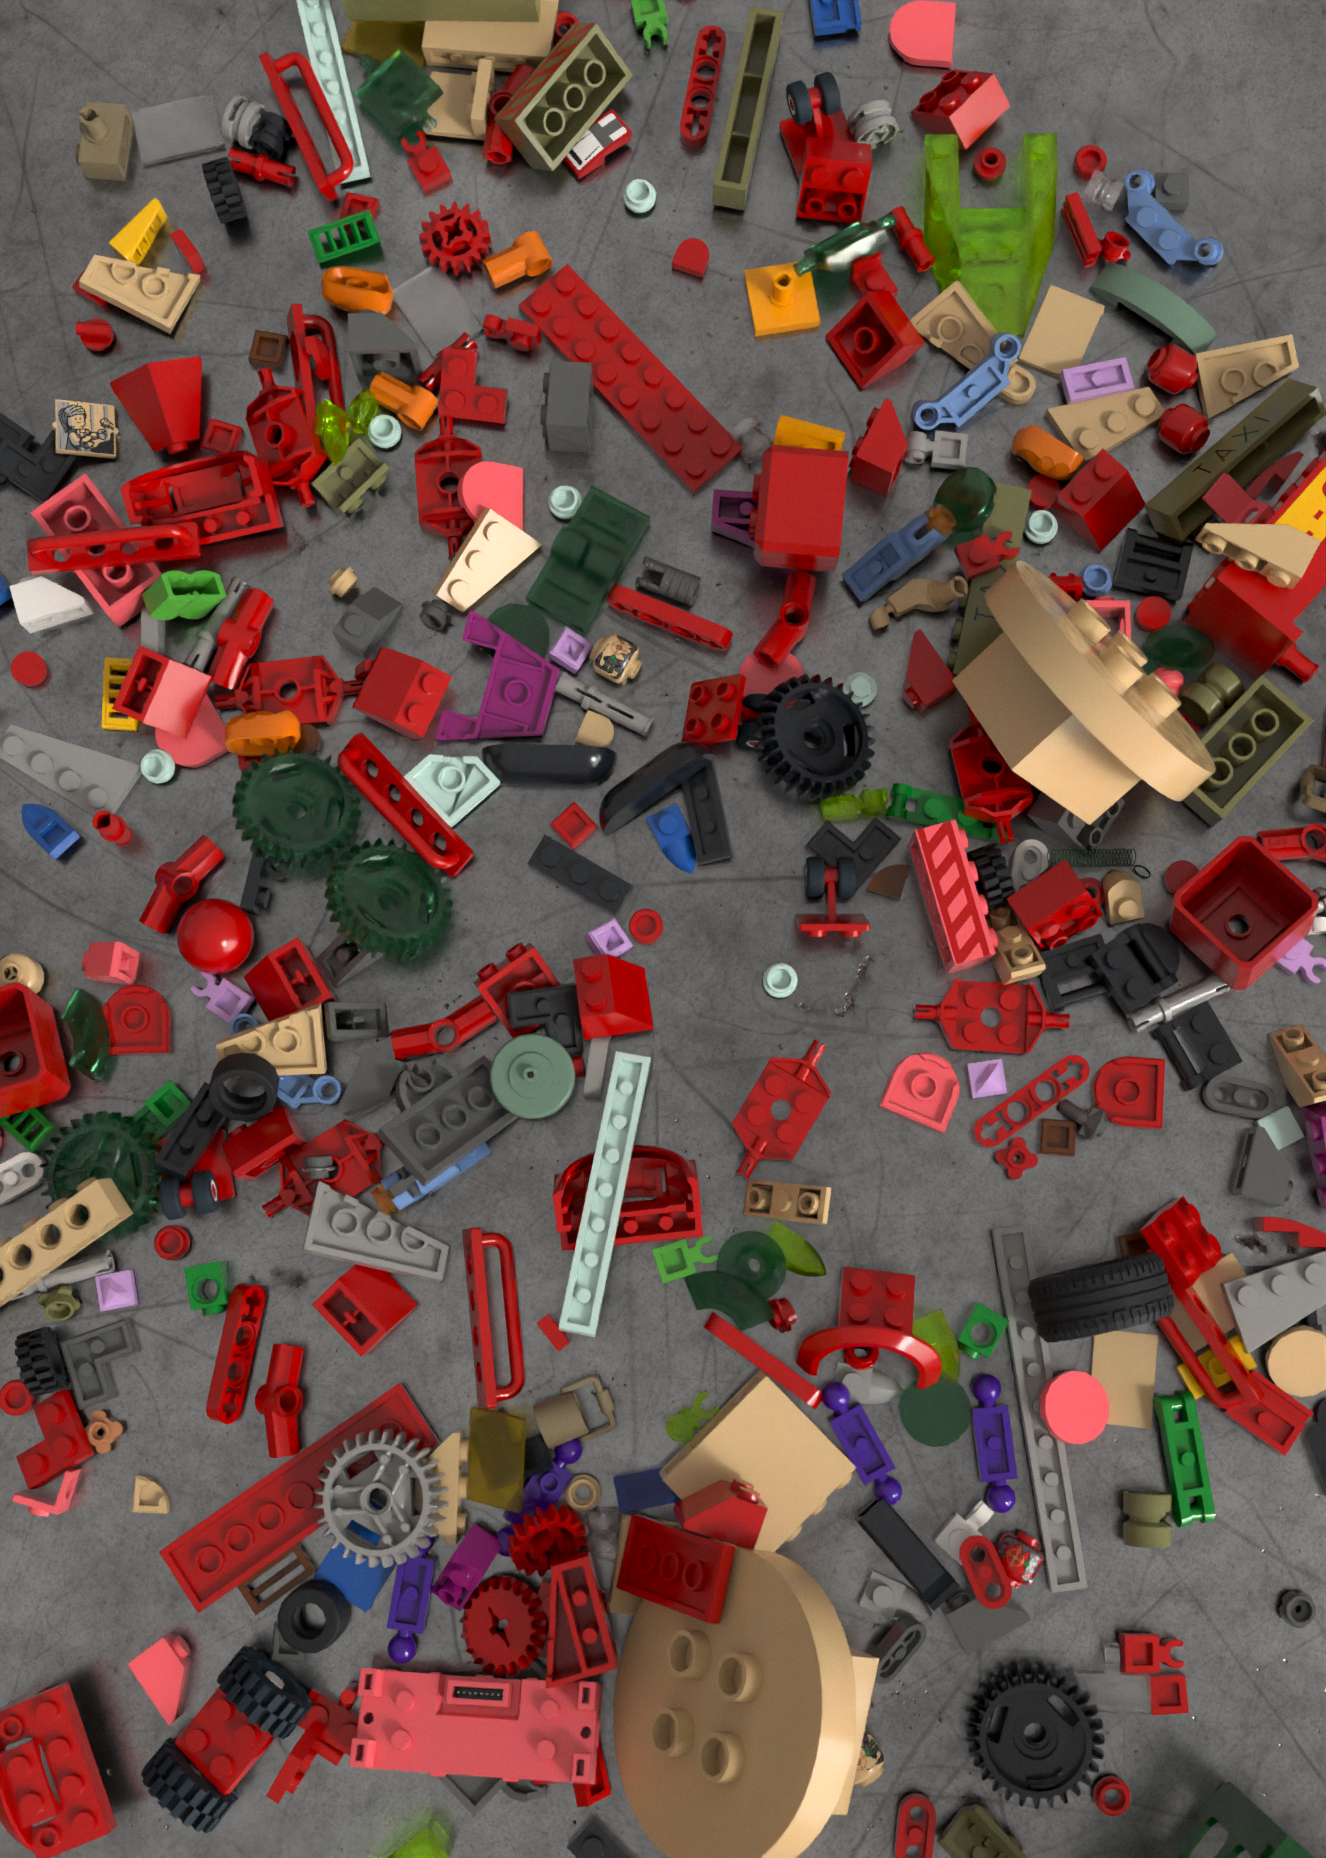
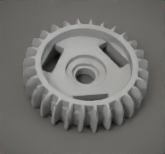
M379 1429L370 1430L369 1438L365 1432L355 1435L356 1442L351 1438L343 1441L345 1450L335 1448L332 1451L336 1460H325L323 1465L330 1473L325 1472L317 1476V1479L325 1483V1487H320L313 1491L315 1494L323 1496V1501L315 1504L313 1507L315 1509H324L325 1515L317 1519L316 1522L328 1523L329 1528L323 1533V1536L335 1535L336 1539L331 1546L333 1549L341 1545L346 1547L342 1555L343 1558H347L356 1552L355 1564L359 1565L365 1562L367 1557L369 1568L378 1566L380 1559L383 1568L392 1566L394 1559L397 1565L403 1564L407 1561V1555L410 1558H414L420 1554L418 1546L421 1549L430 1546L431 1543L427 1536L435 1537L440 1532L433 1523H441L446 1519L443 1515L437 1513V1509L445 1508L449 1504L446 1501L439 1500V1495L448 1491L449 1488L438 1486L437 1483L446 1473H434L432 1468L439 1463V1459L426 1460L425 1457L431 1450L429 1447L420 1451L416 1450L420 1439L414 1438L406 1444L407 1432H400L395 1439L393 1429L383 1431L382 1437ZM373 1450L378 1461L351 1479L347 1473L350 1465ZM413 1478L419 1479L422 1488L423 1506L421 1515H414ZM375 1488L382 1489L387 1495V1504L383 1509H376L370 1503V1493ZM351 1520L380 1535L381 1538L378 1544L359 1536L349 1525Z

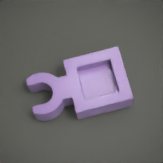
M1305 939L1298 942L1275 963L1276 966L1291 976L1299 969L1302 971L1304 980L1312 985H1316L1321 981V979L1313 974V966H1318L1326 971V959L1310 956L1309 953L1314 946Z
M201 972L200 974L208 981L207 987L205 989L199 986L191 987V991L195 995L211 998L206 1008L229 1024L235 1016L246 1013L256 998L231 979L223 978L220 983L219 977L216 974Z

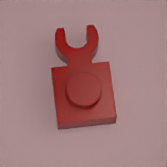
M418 130L416 131L419 141L417 145H409L405 138L401 139L404 153L410 157L407 160L408 167L423 193L450 180L452 176L436 146L427 149L425 135L422 131Z
M486 314L483 322L485 336L495 339H506L507 344L520 351H528L529 349L539 351L542 341L540 325L510 317L506 321L498 316Z
M1011 531L1001 533L996 541L992 543L986 534L955 547L954 553L967 581L999 569V558L1012 560L1018 555L1019 547L1011 550L1003 547V542L1011 540L1013 536Z
M1119 1633L1120 1672L1160 1673V1662L1172 1668H1181L1184 1666V1661L1171 1659L1170 1651L1175 1646L1182 1647L1183 1641L1166 1638L1159 1644L1158 1634Z

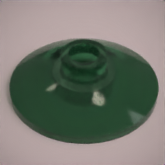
M1168 625L1162 629L1152 631L1147 637L1145 645L1148 656L1155 663L1177 671L1200 669L1212 661L1215 653L1214 643L1208 635L1196 628L1184 625Z
M758 1231L738 1233L728 1239L719 1252L717 1259L719 1280L725 1290L738 1300L750 1303L764 1301L778 1292L786 1277L787 1264L785 1255L779 1244L764 1233ZM751 1259L759 1261V1271H753L750 1268L749 1263Z

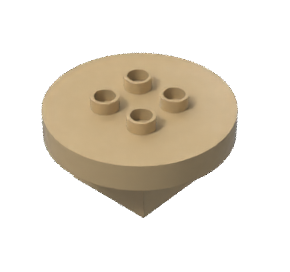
M1020 560L1016 561L985 591L986 603L1004 632L960 672L952 682L1012 771L1089 825L1141 779L1164 796L1180 802L1216 771L1213 759L1204 744L1177 710L1182 705L1178 697L1157 675L1151 673L1148 676L1141 667L1148 662L1143 652L1120 630L1111 637L1108 634L1111 631L1109 625L1085 600L1080 599L1078 602H1075L1048 577L1030 564Z
M735 1547L720 1624L704 1622L646 1599L642 1601L631 1623L623 1646L615 1686L614 1738L617 1762L622 1783L635 1817L652 1843L667 1858H796L819 1835L831 1815H847L879 1658L848 1646L844 1629L828 1596L817 1581L804 1568L791 1559L766 1550Z

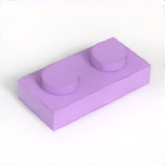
M1126 357L1063 369L1060 373L1067 404L1127 392L1135 388Z

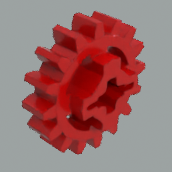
M452 202L451 209L449 210L441 204L439 205V214L430 211L428 213L430 222L422 221L421 223L424 233L419 234V240L421 245H423L421 246L423 256L428 257L431 267L439 263L441 273H445L448 268H452L454 275H458L459 268L464 267L467 273H470V264L475 263L481 266L480 255H489L487 244L491 243L490 232H488L487 220H482L479 210L471 214L470 205L467 203L462 210L458 209L456 202ZM469 226H471L474 229V231L477 234V237L473 235L472 231H469ZM434 240L442 247L441 252L434 245Z
M554 1503L549 1505L547 1511H542L540 1507H536L535 1515L532 1517L524 1514L523 1519L525 1522L522 1525L514 1524L512 1528L515 1534L507 1537L510 1545L507 1550L512 1562H514L518 1571L524 1569L527 1576H531L537 1571L539 1577H543L546 1570L552 1569L554 1560L580 1553L578 1547L586 1545L583 1536L586 1534V1530L575 1510L570 1512L567 1505H563L557 1510Z

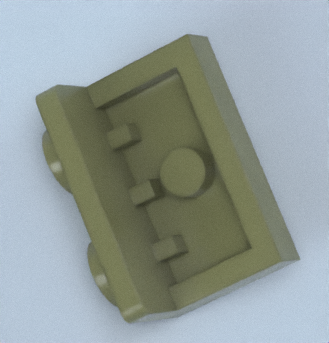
M358 437L310 483V486L337 514L344 513L345 511L350 514L362 504L364 500L360 496L369 487L374 491L387 479L384 473L390 467L386 462H381Z
M978 1804L962 1807L937 1839V1842L952 1858H1028L1022 1852L1023 1847L1019 1841L1013 1836L1006 1834L996 1824V1818L990 1810Z

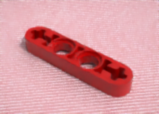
M715 25L702 28L697 36L680 122V139L686 147L692 149L702 147L709 138L726 51V35L720 27ZM710 39H715L716 43L713 46L712 56L707 55V44ZM703 66H708L715 73L710 78H702L697 74V71ZM702 95L709 100V103L703 108H698L691 101L694 97ZM694 118L699 119V131H697L696 136L690 135Z
M613 585L606 600L609 606L620 612L717 651H727L733 637V633L719 624L621 585Z
M1069 1055L1058 1061L979 1118L972 1128L974 1141L984 1148H992L1002 1143L1082 1085L1088 1079L1090 1073L1087 1061L1078 1055ZM1067 1062L1071 1066L1078 1064L1081 1068L1077 1072L1079 1079L1077 1080L1074 1076L1066 1079L1061 1084L1067 1089L1062 1091L1059 1081L1051 1076V1073L1055 1071L1056 1077H1059L1068 1070ZM1041 1081L1050 1083L1054 1088L1053 1098L1049 1101L1040 1100L1035 1093L1036 1085ZM1011 1102H1020L1025 1106L1026 1116L1022 1121H1014L1008 1116L1007 1108ZM999 1111L1003 1122L1011 1127V1129L1006 1132L1005 1126H1001L994 1132L996 1137L994 1141L989 1137L983 1139L980 1135L984 1131L981 1125L985 1122L987 1126H991L1000 1119L995 1116V1113Z
M245 1282L239 1283L234 1287L229 1298L206 1404L207 1416L213 1421L231 1424L237 1420L242 1410L265 1304L264 1290L258 1285ZM240 1327H243L242 1340L237 1344V1331ZM235 1362L236 1371L234 1376L229 1379L228 1370L231 1364Z
M712 1312L704 1323V1328L816 1410L822 1401L823 1392L716 1313Z

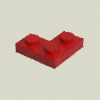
M443 347L438 416L504 424L506 420L508 389L476 385L478 351Z
M60 1390L32 1407L45 1440L16 1456L28 1489H38L66 1472V1470L95 1455L69 1390Z

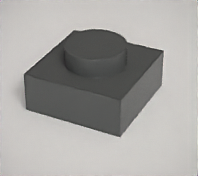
M1156 172L1154 175L1155 187L1153 197L1165 209L1186 210L1188 205V173Z

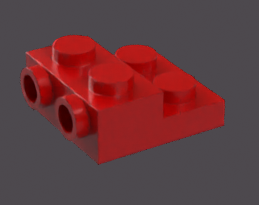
M520 942L512 946L505 953L506 960L497 966L493 962L487 964L477 972L476 975L479 979L473 982L512 1038L529 1034L542 1024L511 1028L509 1026L506 992L560 985L531 943L524 946Z
M1184 1196L1161 1207L1140 1230L1153 1252L1163 1259L1165 1270L1180 1292L1193 1286L1204 1272L1214 1268L1223 1257L1218 1240L1214 1235L1207 1232L1201 1223L1198 1210L1193 1204L1188 1203Z

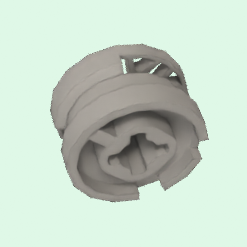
M239 94L234 96L223 116L222 135L224 139L231 142L237 140L241 146L252 149L253 146L250 140L254 133L262 128L260 121L267 112L265 105L256 101L250 103L248 98Z
M875 100L853 111L847 123L851 133L854 134L855 142L871 144L872 150L876 149V143L883 141L885 145L897 135L899 127L896 119L890 116L892 109L889 102Z

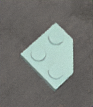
M429 754L404 776L451 828L501 785L497 777L477 756L444 757L443 755Z

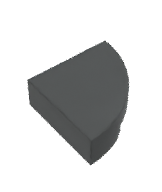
M275 1621L271 1660L308 1662L309 1653H302L292 1649L283 1640L278 1629V1621Z

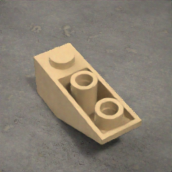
M1206 523L1195 539L1202 543L1207 551L1214 554H1223L1235 560L1236 565L1247 571H1256L1266 576L1271 584L1292 589L1302 578L1321 542L1290 525Z

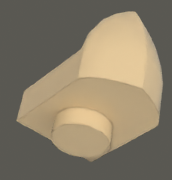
M1111 869L1105 875L1102 882L1106 918L1109 923L1113 925L1144 917L1141 884L1130 873Z

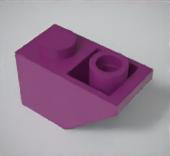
M474 1523L440 1574L431 1592L437 1595L445 1604L461 1611L502 1548L500 1541Z

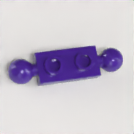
M982 1374L974 1380L972 1386L973 1394L981 1401L982 1407L970 1408L980 1482L992 1481V1487L987 1492L989 1507L995 1512L1006 1513L1014 1507L1016 1501L1015 1493L1006 1484V1480L1018 1478L1009 1409L1007 1404L996 1405V1400L1001 1393L999 1380L991 1374Z
M833 1381L826 1384L822 1390V1402L828 1409L837 1412V1415L828 1420L850 1461L856 1466L855 1470L864 1486L872 1481L876 1483L874 1486V1496L877 1501L884 1497L891 1506L897 1504L902 1497V1486L898 1480L888 1477L886 1474L895 1469V1466L860 1402L850 1407L848 1404L850 1392L843 1383Z
M578 1438L554 1447L555 1458L551 1459L554 1466L553 1469L529 1477L524 1481L503 1513L504 1519L510 1522L511 1525L500 1529L495 1535V1538L502 1544V1548L498 1552L500 1555L510 1557L507 1550L510 1546L507 1537L515 1534L512 1528L514 1524L522 1525L525 1522L523 1519L524 1514L532 1517L535 1515L536 1507H540L542 1511H547L550 1504L554 1503L556 1505L574 1477L572 1472L565 1467L567 1464L577 1462L583 1452L582 1443H580Z
M427 1536L431 1543L429 1547L421 1549L418 1546L420 1552L418 1556L410 1558L407 1555V1561L397 1565L387 1628L398 1630V1632L389 1641L387 1651L389 1657L399 1664L411 1661L416 1654L417 1646L412 1633L423 1634L436 1564V1558L425 1555L426 1551L433 1547L436 1536Z

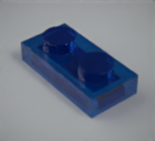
M664 1466L613 1476L620 1513L676 1503L681 1500L662 1480L659 1471Z

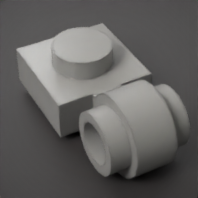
M935 430L933 441H929L927 435L923 432L912 431L907 433L905 438L907 448L904 455V460L907 463L921 464L924 463L928 455H931L930 467L964 470L968 434Z

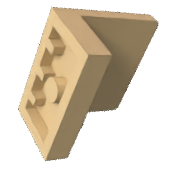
M479 59L478 71H473L472 76L444 72L431 73L423 124L425 134L485 141L490 113L489 100L494 94L496 84L492 60Z

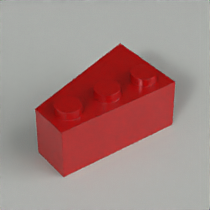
M590 1550L554 1560L551 1569L545 1690L617 1669L620 1660Z

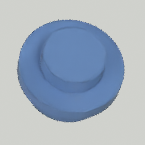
M1087 565L1079 574V576H1082L1084 585L1082 593L1089 597L1096 598L1105 595L1112 585L1111 573L1103 565Z

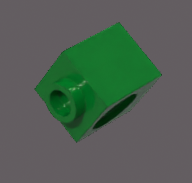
M217 1261L184 1268L191 1311L202 1310L203 1316L224 1312L223 1305L229 1303L232 1292L227 1261ZM209 1279L213 1280L217 1285V1293L212 1299H207L202 1292L203 1284Z
M973 1302L953 1339L961 1343L958 1350L971 1358L978 1360L980 1355L990 1358L1010 1320L979 1302ZM977 1323L985 1324L988 1329V1337L982 1343H976L971 1337V1329Z

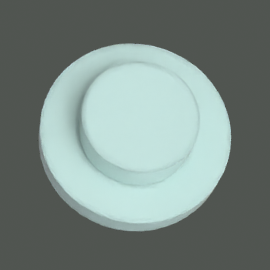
M633 180L624 190V203L633 212H646L655 204V189L646 180Z
M379 415L370 422L368 436L375 446L389 448L399 441L401 427L394 417Z
M564 485L555 488L551 492L548 504L551 512L556 517L569 519L579 513L582 499L580 493L575 488Z
M1033 511L1026 518L1024 533L1034 543H1047L1054 538L1057 532V520L1048 511Z
M861 672L854 673L846 679L843 692L848 694L854 691L851 698L853 702H863L862 706H866L874 700L877 694V685L870 675Z
M155 749L149 751L143 757L141 771L150 782L165 783L173 776L175 763L167 751Z
M784 963L771 965L763 976L765 990L776 998H784L792 994L798 982L794 969Z

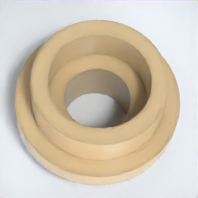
M340 567L328 581L332 586L329 591L331 595L337 594L342 599L358 580V577L353 574L354 569L348 567L344 571Z
M587 1474L574 1476L565 1489L567 1503L577 1511H589L600 1500V1485L595 1478ZM586 1486L590 1491L589 1497L580 1499L576 1494L577 1488Z

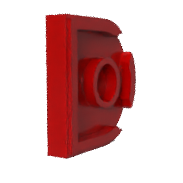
M128 985L120 988L109 998L101 1010L99 1054L103 1056L172 1054V1014L166 999L159 992L144 985Z
M1124 1056L1107 1062L1098 1070L1093 1079L1091 1094L1094 1105L1106 1110L1105 1117L1112 1124L1123 1127L1162 1129L1165 1059Z

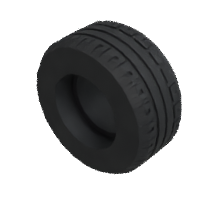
M1155 1252L1086 1265L1031 1280L1027 1292L1029 1299L1032 1301L1030 1304L1032 1311H1034L1035 1323L1038 1324L1036 1326L1038 1335L1048 1343L1067 1341L1113 1332L1171 1315L1175 1304L1173 1296L1170 1295L1172 1291L1170 1284L1167 1283L1169 1280L1167 1272L1163 1270L1165 1269L1163 1259Z

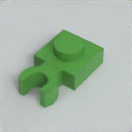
M629 0L636 30L644 28L643 40L647 49L651 48L650 37L653 35H659L662 38L663 45H666L668 43V31L664 24L668 23V15L664 0Z
M709 1236L702 1237L691 1248H688L686 1239H682L653 1249L652 1252L663 1284L697 1273L694 1262L700 1261L709 1264L718 1259L717 1254L705 1257L701 1253V1246L711 1242L712 1238Z

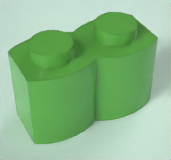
M207 570L196 571L191 575L182 571L165 572L142 594L149 616L158 620H171L178 615L186 619L203 618L227 596L220 575Z

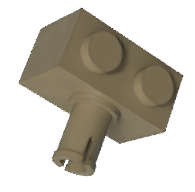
M87 101L86 106L79 112L81 114L79 116V124L82 137L81 144H77L75 149L76 162L81 166L87 178L125 181L133 119L125 104Z

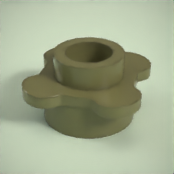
M61 1286L50 1293H42L38 1297V1304L44 1306L45 1316L52 1321L67 1320L73 1315L74 1311L80 1308V1301L74 1299L72 1289L68 1286Z

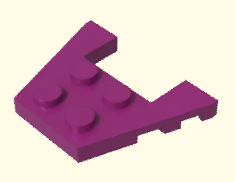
M470 610L462 640L495 649V656L478 718L443 709L435 739L459 740L543 736L561 670L475 611Z

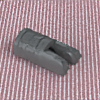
M645 556L642 564L648 569L664 573L661 584L655 583L646 577H637L635 585L691 606L699 590L701 577Z

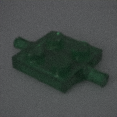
M401 48L380 64L369 54H364L363 56L366 61L361 57L359 64L369 75L365 82L354 92L358 101L396 138L416 121L427 131H432L433 129L430 124L435 128L437 120L427 110L444 94L440 86Z
M889 212L887 215L868 223L859 221L803 251L806 258L793 264L795 273L798 277H801L815 268L838 273L849 268L852 265V260L860 256L868 257L877 253L880 250L879 246L889 241L885 230L897 225L895 215Z

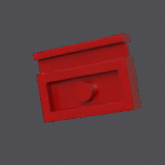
M1251 1369L1249 1372L1264 1393L1262 1400L1251 1407L1247 1402H1244L1231 1409L1223 1408L1221 1412L1276 1452L1286 1456L1304 1429V1424L1314 1413L1257 1371Z

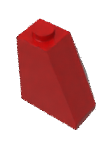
M200 356L147 363L110 382L113 392L154 452L168 450L169 455L188 450V443L199 439L202 376Z

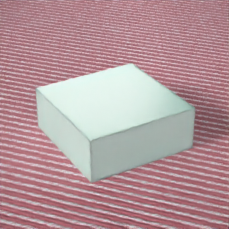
M1288 1105L1254 1121L1255 1126L1265 1128L1278 1150L1305 1137Z

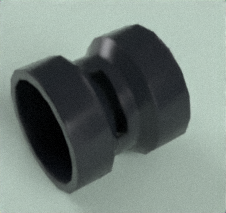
M266 112L260 121L262 128L254 133L250 143L257 152L268 155L270 159L278 160L284 151V141H288L293 132L285 118L273 112Z

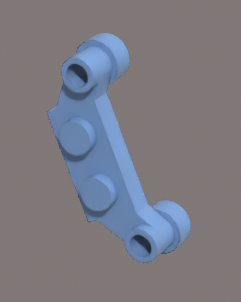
M1137 169L1127 175L1125 185L1128 195L1129 214L1124 220L1169 265H1173L1177 260L1198 261L1204 265H1214L1221 260L1224 250L1219 240L1211 237L1203 238L1202 240L1195 239L1151 195L1155 187V178L1151 172ZM1141 177L1140 186L1135 188V180ZM1206 245H1209L1210 253L1204 257L1202 250Z
M1009 332L994 334L990 339L989 353L982 361L936 400H918L912 406L914 422L925 430L933 429L939 423H954L959 428L1011 383L1007 375L1010 362L1017 358L1020 353L1021 343L1019 339ZM1006 340L1005 347L999 349L1001 342ZM928 408L927 414L920 416L922 410Z
M239 1014L230 1023V1033L234 1035L244 1031L247 1025L251 1024L253 1028L260 1024L255 1017L249 1014ZM308 1074L278 1075L279 1087L277 1096L294 1109H297L300 1104L309 1103L331 1105L339 1101L343 1094L340 1081L332 1076L326 1075L315 1080ZM329 1086H334V1094L327 1097L325 1094L326 1089Z

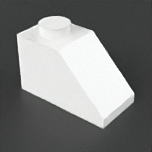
M28 576L22 578L18 584L9 586L19 623L29 633L94 614L92 606L84 597L43 576Z

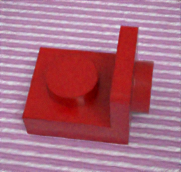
M879 249L870 254L865 252L852 262L849 281L860 298L869 291L889 290L893 297L897 296L898 288L881 264L883 255Z

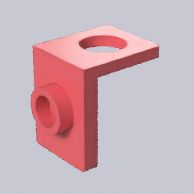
M1223 473L1202 497V500L1226 524H1257L1262 516L1272 508L1269 504L1253 500L1227 473ZM1258 511L1251 521L1245 523L1249 515Z
M1100 596L1094 600H1085L1101 617H1118V630L1131 639L1130 600H1115L1112 596Z
M75 1467L66 1470L57 1500L24 1490L14 1493L12 1501L29 1506L28 1512L38 1516L48 1517L50 1513L56 1515L68 1511L81 1469Z

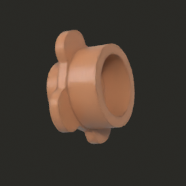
M102 1410L93 1412L90 1423L84 1428L89 1442L96 1447V1451L100 1454L109 1452L111 1443L123 1431L122 1424L110 1417H106V1413ZM100 1428L104 1430L103 1435L98 1434Z

